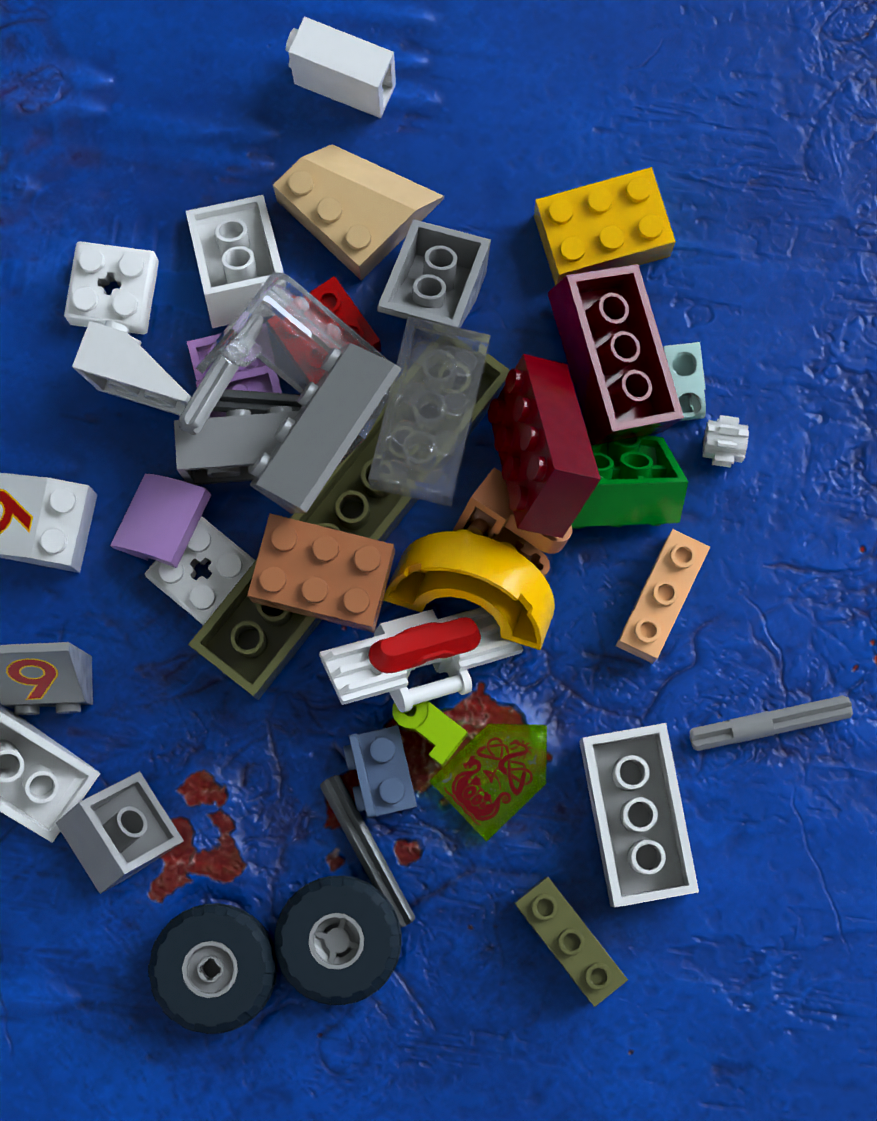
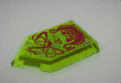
M488 724L429 781L486 842L546 784L547 725Z

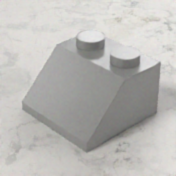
M140 771L80 801L56 822V825L100 894L130 878L184 841Z

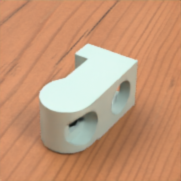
M700 342L663 346L684 416L680 421L705 418L706 403L704 390L706 389Z

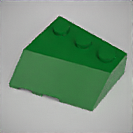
M646 435L594 446L591 445L601 480L571 524L572 528L580 529L585 526L622 527L624 525L639 524L659 526L667 523H680L688 480L663 437Z

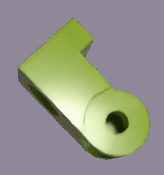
M429 701L413 705L410 711L404 713L399 711L395 702L393 704L392 714L395 722L400 728L406 731H415L432 744L434 748L429 753V757L441 767H444L468 736V732Z

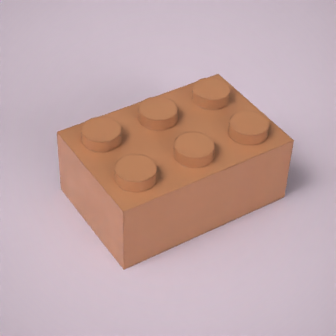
M269 513L247 596L253 603L374 633L395 555L394 544Z

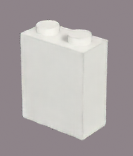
M304 16L299 29H292L286 43V51L290 59L289 67L292 69L294 84L381 118L396 85L394 52Z

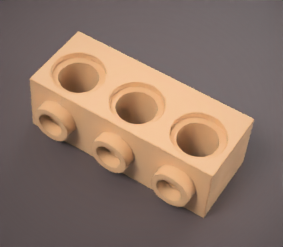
M672 529L615 645L616 647L652 664L658 659L710 546Z

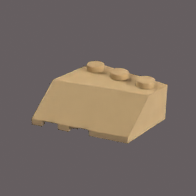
M333 144L301 157L273 184L277 202L361 281L407 236L413 219L422 221L444 199L443 195Z

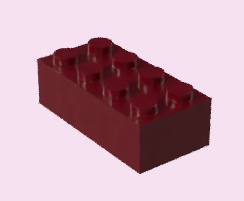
M638 264L566 275L547 293L592 446L661 433L684 418Z
M523 354L515 369L512 368L508 372L505 386L498 398L492 400L488 409V421L492 425L495 449L499 453L502 465V478L506 482L509 494V507L513 510L517 529L563 538L601 478L568 365Z

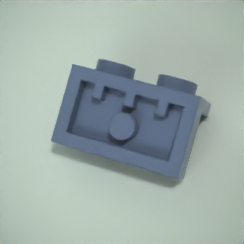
M396 725L363 734L349 735L351 745L343 746L348 770L356 769L360 785L353 787L358 812L366 810L367 818H373L417 807L399 726Z

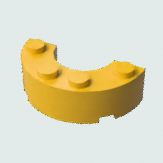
M466 529L432 533L412 542L403 552L383 598V601L418 612H423L426 604L436 598L455 597L466 599L481 606L494 617L500 627L501 638L538 650L542 648L555 609L553 593L547 580L532 562L517 552V549L512 544L474 534Z

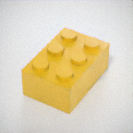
M652 167L539 198L535 201L534 219L555 285L566 275L636 264L642 265L670 257L676 242Z

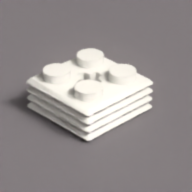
M77 242L64 317L69 324L87 327L89 321L104 325L106 320L127 327L129 329L128 333L146 334L148 332L159 264L155 252ZM116 281L120 289H113L112 294L107 295L104 287L109 285L110 282Z
M201 516L177 568L155 561L145 572V576L204 625L255 560ZM207 562H210L211 564L208 569L212 573L208 579L201 576L195 580L194 577L197 574L194 570L195 566L199 563L205 565Z

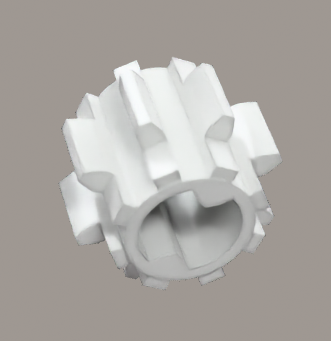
M720 415L717 421L708 420L703 439L702 457L712 458V465L731 468L734 462L742 463L745 459L748 445L749 426L739 424L738 417Z

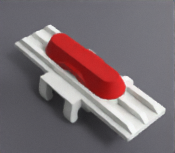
M482 607L437 619L433 609L380 623L375 630L374 637L321 651L319 656L342 705L389 692L399 711L404 713L410 711L413 705L457 692L461 695L471 693L472 681L467 669L520 654L523 651V647L519 643L501 638L500 627L496 620ZM433 664L436 672H447L449 675L445 679L410 689L407 688L409 683L407 679L411 670H415L418 667Z

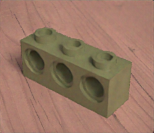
M545 876L513 902L594 1007L628 981L549 877Z

